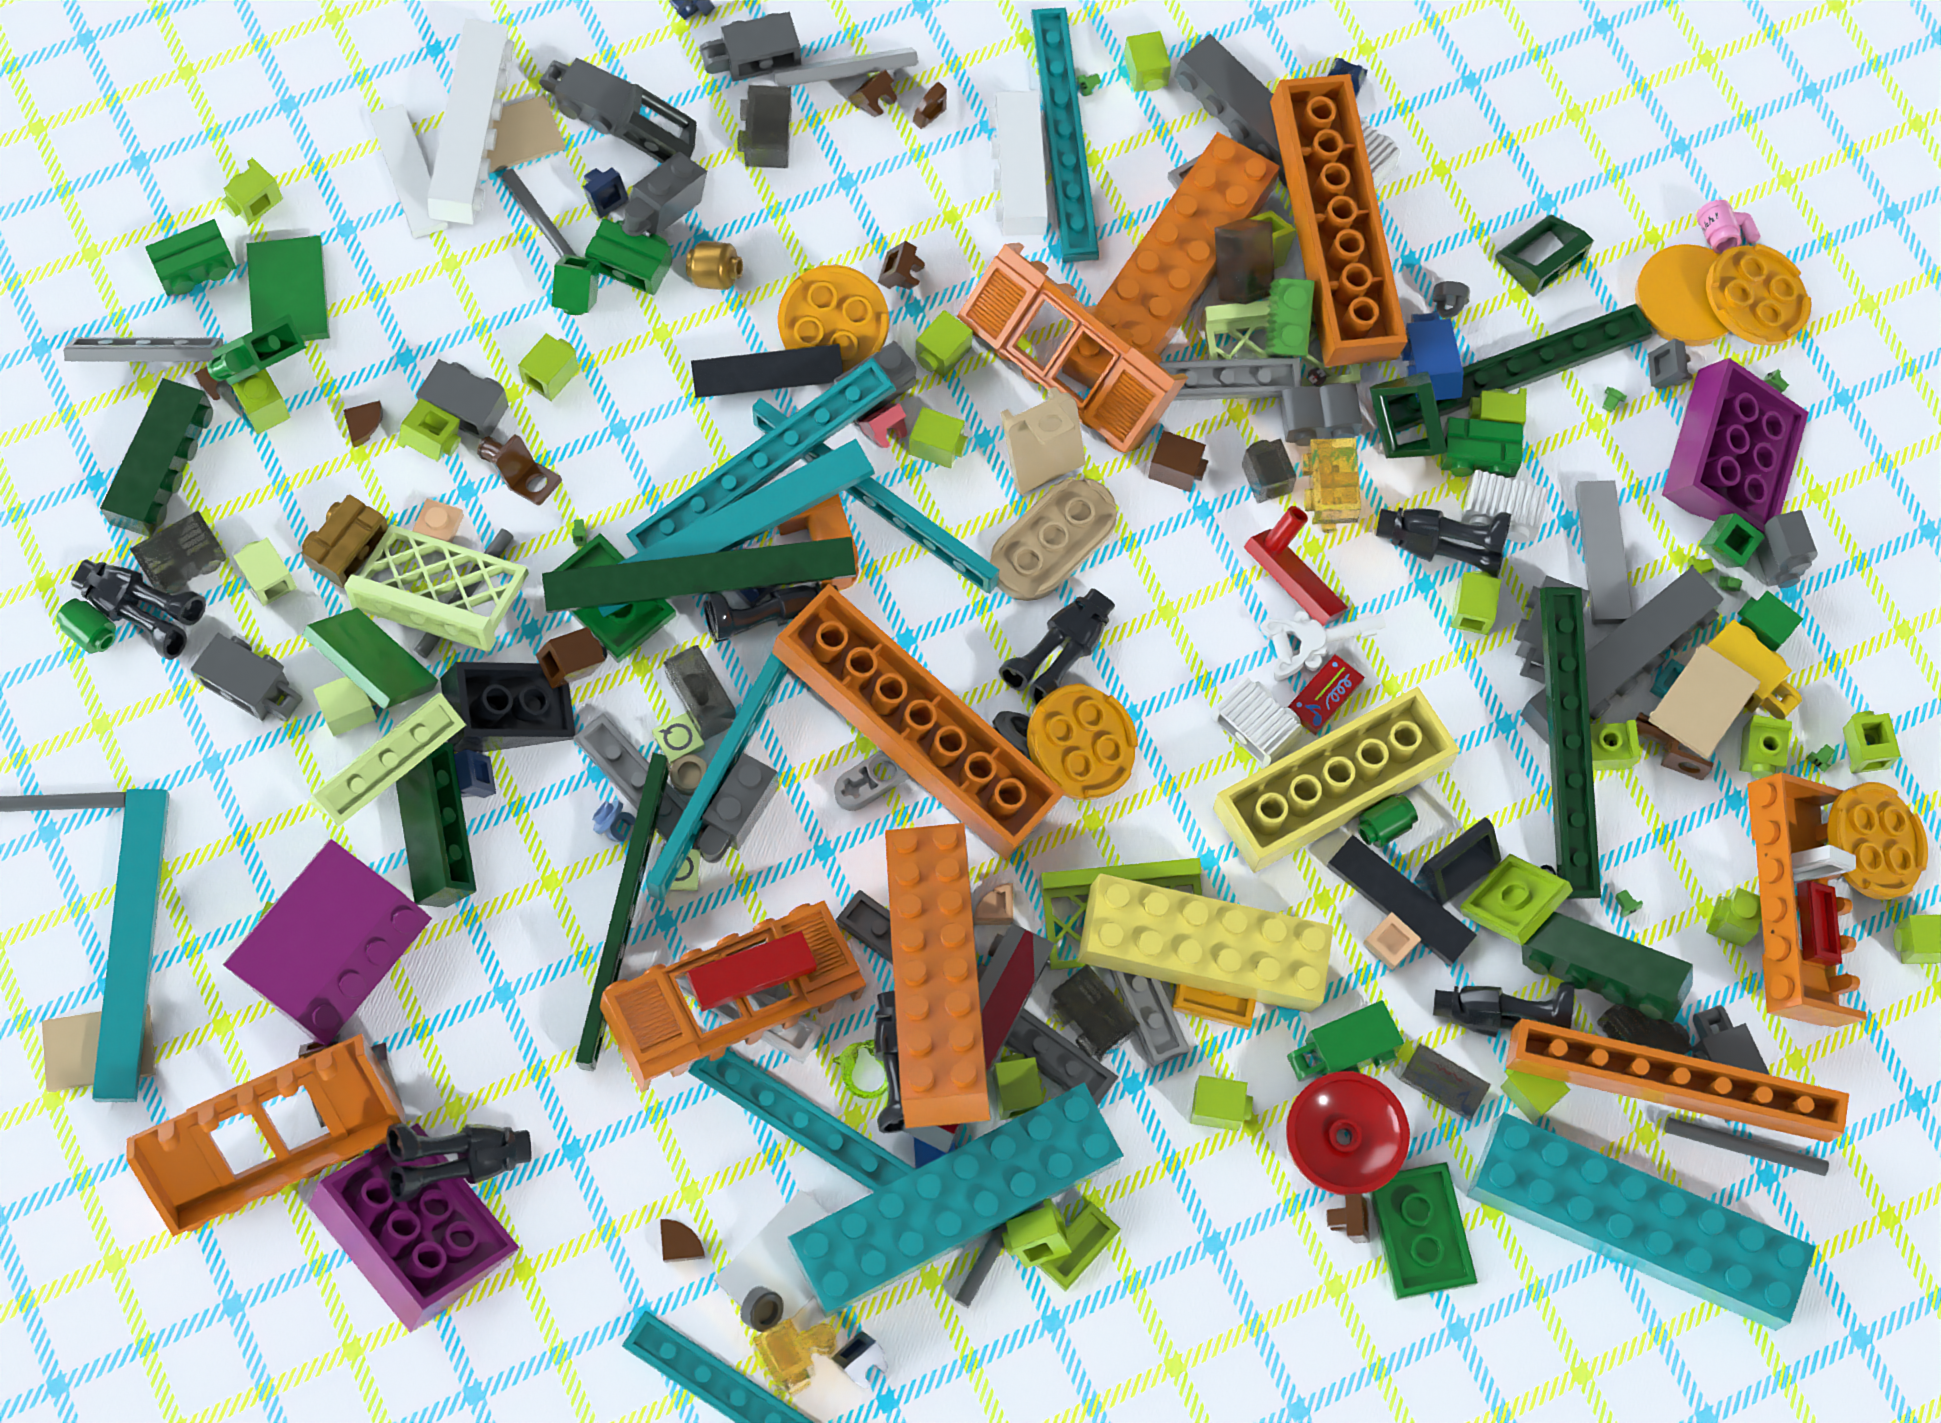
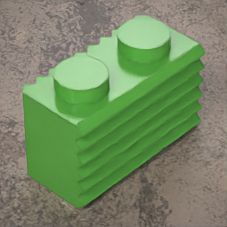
M1291 278L1273 280L1269 283L1272 289L1269 290L1271 296L1268 299L1271 303L1268 305L1270 311L1267 315L1270 318L1266 320L1269 325L1265 328L1268 331L1265 337L1268 340L1264 343L1267 348L1263 351L1266 355L1308 356L1314 281Z

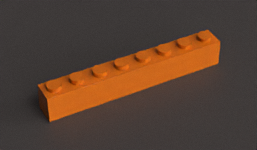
M1523 1018L1511 1031L1505 1069L1827 1143L1845 1134L1850 1093Z

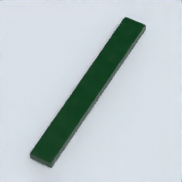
M1637 303L1464 366L1462 397L1436 400L1439 417L1469 407L1471 397L1479 398L1482 391L1501 389L1509 392L1649 340L1653 332ZM1415 393L1386 395L1395 434L1424 423L1420 404L1417 402Z
M852 537L542 573L547 613L856 577Z
M1544 587L1540 589L1557 876L1569 881L1573 891L1565 900L1601 898L1582 588Z
M652 752L575 1060L581 1070L594 1072L597 1067L607 1027V1022L600 1009L603 991L609 985L618 981L670 772L668 758L663 754Z

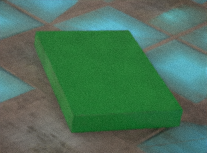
M321 235L246 243L252 331L289 314L303 341L329 339L324 251Z
M599 533L552 572L614 565L625 560V557ZM666 600L631 603L605 617L602 616L598 607L568 611L584 628L589 627L593 637L599 641L600 645L606 648L609 655L617 663H620L677 616L676 610Z
M359 608L307 624L302 633V636L383 709L433 691L439 681Z
M1447 1162L1400 1170L1384 1186L1369 1193L1395 1301L1478 1284Z

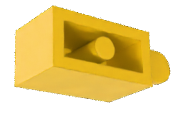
M1733 619L1707 645L1761 681L1758 690L1753 692L1744 705L1751 714L1761 705L1776 719L1784 720L1802 702L1800 693L1785 680L1792 672V669L1787 666L1786 661L1780 654L1770 651L1764 646L1749 627L1741 625ZM1775 692L1782 700L1779 701L1772 693Z

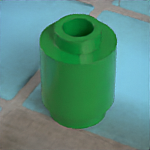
M77 598L71 599L57 613L56 622L60 624V630L87 653L104 652L113 644L116 637V625L89 602L80 601Z
M1390 796L1359 815L1360 824L1357 825V830L1367 845L1373 844L1377 848H1382L1412 830L1413 824L1418 821V814L1406 796Z

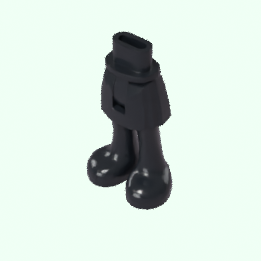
M1399 507L1397 512L1381 508L1376 536L1392 539V545H1398L1403 550L1423 560L1431 562L1435 555L1445 556L1473 565L1482 572L1490 574L1491 577L1498 578L1512 514L1499 512L1490 524L1477 526L1444 517L1443 511L1425 508L1404 510L1403 507ZM1442 537L1470 542L1486 549L1464 546Z
M88 559L83 560L71 580V585L81 591L82 597L89 600L97 610L111 621L115 622L125 619L146 631L151 636L158 655L167 660H173L182 653L187 643L186 632L181 627L157 618L137 606L139 601L160 609L171 618L188 626L196 624L202 618L206 609L205 597L197 592L188 591L177 595H170L144 583L140 572L120 566L108 565L105 562L96 564Z
M816 582L812 583L811 586L798 585L770 592L769 600L746 609L731 608L721 593L709 594L708 600L703 602L710 636L714 643H720L770 621H776L778 627L786 625L789 620L793 621L825 587L821 588L819 583ZM832 585L838 591L837 586Z
M1091 588L1084 597H1077L1074 602L1058 611L1047 621L1046 624L1049 631L1028 654L1004 661L998 670L1002 680L1011 688L1023 691L1033 680L1040 665L1058 646H1061L1063 650L1030 687V697L1037 706L1046 695L1060 688L1061 681L1066 672L1080 657L1091 656L1102 637L1105 626L1109 622L1108 615L1115 608L1114 602L1094 588Z
M1564 981L1560 983L1552 999L1546 1001H1530L1503 993L1502 987L1464 986L1461 988L1460 993H1458L1459 986H1454L1453 991L1435 989L1433 1016L1451 1018L1450 1023L1459 1024L1461 1027L1482 1035L1496 1038L1499 1029L1512 1031L1513 1027L1522 1018L1571 1029L1574 982Z
M895 990L877 995L879 1010L875 1012L874 1057L883 1061L888 1083L887 1105L877 1118L878 1130L881 1133L902 1132L905 1124L904 1115L901 1113L902 1102Z
M395 1123L389 1125L386 1134L388 1152L391 1158L398 1163L447 1154H457L458 1158L426 1166L401 1165L392 1167L389 1172L388 1181L390 1193L395 1202H408L418 1194L421 1188L439 1181L465 1178L469 1184L486 1181L506 1171H513L516 1164L528 1163L532 1159L529 1131H513L511 1127L501 1128L485 1124H466L460 1133L441 1137H423L416 1135L408 1125Z

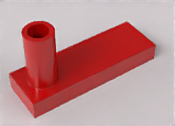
M1290 506L1273 529L1270 528L1252 536L1243 548L1313 619H1316L1324 627L1341 618L1349 607L1288 547L1308 521V516L1302 509Z

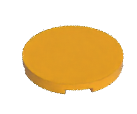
M1758 243L1755 246H1732L1713 262L1708 271L1706 291L1715 315L1728 330L1748 342L1765 346L1787 342L1806 325L1812 308V299L1808 297L1806 288L1799 277L1802 274L1801 271L1788 257L1769 246Z
M1678 244L1658 251L1644 264L1635 285V302L1646 320L1658 331L1657 334L1668 341L1673 339L1683 341L1685 346H1705L1731 332L1715 315L1706 291L1708 271L1713 262L1721 255L1720 253H1715L1714 250L1700 245Z
M838 264L818 266L798 276L785 291L777 315L778 330L785 349L840 343L843 373L875 352H881V348H883L888 336L890 324L888 305L876 283L863 272Z
M1081 683L1065 685L1046 695L1037 704L1030 717L1027 729V745L1032 763L1066 792L1064 796L1080 801L1103 798L1120 789L1132 775L1131 770L1135 760V749L1138 747L1137 733L1127 710L1113 695L1108 696L1100 690Z
M1866 782L1846 789L1833 803L1828 817L1829 845L1856 856V869L1841 873L1853 888L1870 898L1889 900L1904 896L1913 891L1912 889L1917 883L1921 872L1927 868L1928 842L1918 813L1913 814L1905 802L1898 796L1899 792L1896 789L1879 782Z

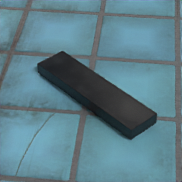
M840 343L691 360L695 398L834 383V379L843 374Z
M1353 834L1326 866L1385 915L1388 916L1391 912L1394 913L1421 938L1420 943L1450 967L1477 936L1474 931Z

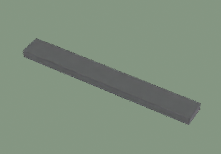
M859 889L835 919V922L839 927L893 965L890 911ZM1025 1008L1021 1012L1004 1045L1014 1054H1024L1025 1059L1035 1057L1038 1071L1066 1092L1085 1083L1097 1107L1119 1077Z

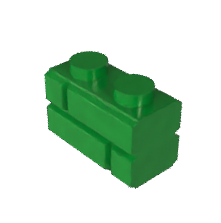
M215 219L145 246L167 297L173 294H187L194 289L195 285L207 280H222L229 275L230 271L237 269Z
M603 219L595 232V236L592 237L585 249V257L600 260V274L652 296L655 295L662 283V279L665 278L672 265L671 246L668 245L664 238L656 234H649V236L643 234L639 236L627 235L622 230V220H617L614 223Z
M1456 417L1447 418L1443 427L1447 452L1441 454V470L1451 471V474L1457 477L1471 476L1475 473V470L1496 474L1504 478L1516 477L1522 463L1523 424Z

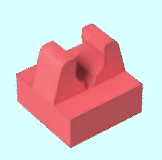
M889 403L858 422L864 435H868L880 448L891 446L886 438L887 428L893 429L898 438H904L908 434L904 421L906 414L900 403Z

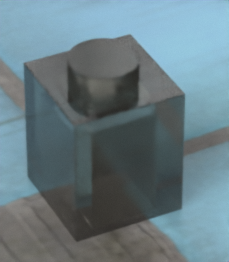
M1281 438L1270 442L1264 439L1251 444L1245 450L1241 466L1257 504L1292 494L1297 475Z

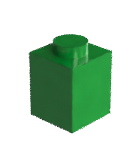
M564 254L554 265L551 307L563 309V312L568 315L588 314L597 303L600 260Z
M1736 513L1720 515L1698 546L1726 568L1743 567L1765 535Z
M1768 590L1758 601L1751 596L1737 613L1742 618L1739 624L1749 627L1764 646L1770 651L1775 652L1792 635L1804 619Z

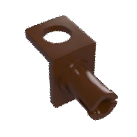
M514 434L505 445L495 440L492 436L485 437L478 445L477 454L481 459L495 466L508 489L537 506L542 505L562 482L559 474L534 461L522 438L517 434ZM534 478H547V484L543 489L536 492L528 490V484Z
M1640 711L1635 719L1637 734L1641 738L1663 746L1665 752L1660 765L1695 779L1704 780L1712 770L1714 763L1679 750L1680 742L1648 721L1650 716ZM1681 762H1688L1699 768H1691L1683 765Z

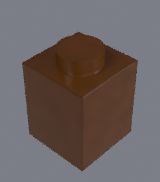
M1163 430L1151 461L1148 478L1191 492L1195 480L1202 482L1209 460L1203 459L1206 444Z
M589 627L553 638L535 654L552 689L592 675L605 662L602 647L599 641L593 637Z

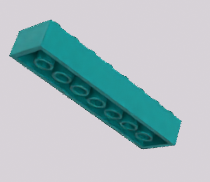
M1082 1083L788 1236L787 1244L826 1319L961 1248L965 1244L1006 1224V1221L1019 1217L1026 1211L1033 1210L1042 1205L1043 1200L1053 1199L1118 1165L1124 1154L1085 1083Z
M1503 1112L1493 1123L1466 1197L1774 1331L1791 1324L1816 1246L1506 1112Z

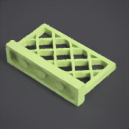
M1265 300L1206 306L1200 321L1202 332H1205L1208 359L1218 360V357L1221 360L1232 359L1243 345L1260 358H1272L1248 339L1255 330L1264 329L1268 332L1265 328L1269 325L1266 320L1270 318L1267 313L1270 311L1268 305L1271 302ZM1312 308L1311 324H1316ZM1310 325L1311 336L1309 337V345L1314 338L1319 340L1317 328ZM1243 331H1248L1244 336L1241 333H1239ZM1228 333L1239 343L1227 355L1216 346L1214 334ZM1310 354L1301 357L1314 368H1321L1326 374L1325 382L1315 387L1335 383L1356 384L1361 381L1359 364L1349 365L1350 374L1336 375L1324 366V362L1320 363ZM1301 379L1302 386H1314L1308 379Z
M390 524L358 576L351 574L344 587L352 609L359 608L362 612L490 652L496 642L494 632L529 572L526 566ZM396 539L410 543L412 549L393 556L389 553V549ZM433 552L445 555L446 560L426 567L421 556ZM417 559L420 569L398 575L395 568L396 565ZM469 562L479 565V571L460 578L455 567ZM390 567L395 577L380 583L371 580L374 573ZM451 569L454 580L433 587L429 576ZM502 573L513 575L510 583L493 588L490 581L491 577ZM425 578L428 589L414 594L405 591L403 585ZM485 580L488 591L467 597L463 587ZM459 589L463 600L448 605L439 602L437 596ZM491 600L495 603V608L489 617L473 612L472 607Z
M438 693L314 791L307 800L315 809L327 814L337 826H341L466 724L445 697Z

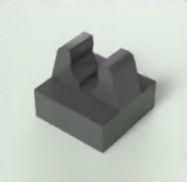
M1673 339L1647 353L1652 387L1662 390L1669 385H1682L1693 379V374L1688 373L1687 363L1691 361V357L1686 353L1685 342Z

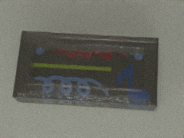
M1421 1043L1417 1046L1399 1078L1403 1083L1468 1121H1471L1491 1086L1487 1081Z

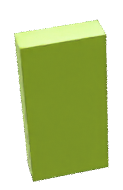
M1091 1201L1066 1227L1072 1252L1036 1265L1064 1292L1074 1284L1121 1231V1228Z

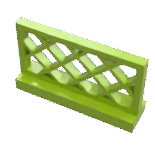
M1200 857L1041 873L1039 885L1043 901L1046 938L1055 943L1049 958L1050 971L1095 967L1077 962L1078 956L1073 960L1058 961L1056 944L1065 933L1078 943H1081V937L1070 927L1083 911L1086 912L1088 899L1083 903L1076 896L1089 895L1090 886L1100 873L1168 889L1192 885L1193 894L1203 896L1200 878L1202 874ZM1067 897L1080 909L1066 925L1053 915L1051 899ZM1054 923L1062 929L1057 937H1055Z

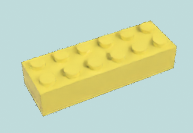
M1416 686L1218 792L1213 810L1254 874L1359 817L1360 814L1388 797H1396L1451 767L1460 752V748L1419 686Z
M1100 873L1090 886L1077 962L1170 983L1184 984L1197 989L1227 993L1226 995L1247 1000L1251 998L1257 1002L1311 1013L1324 1000L1334 925Z

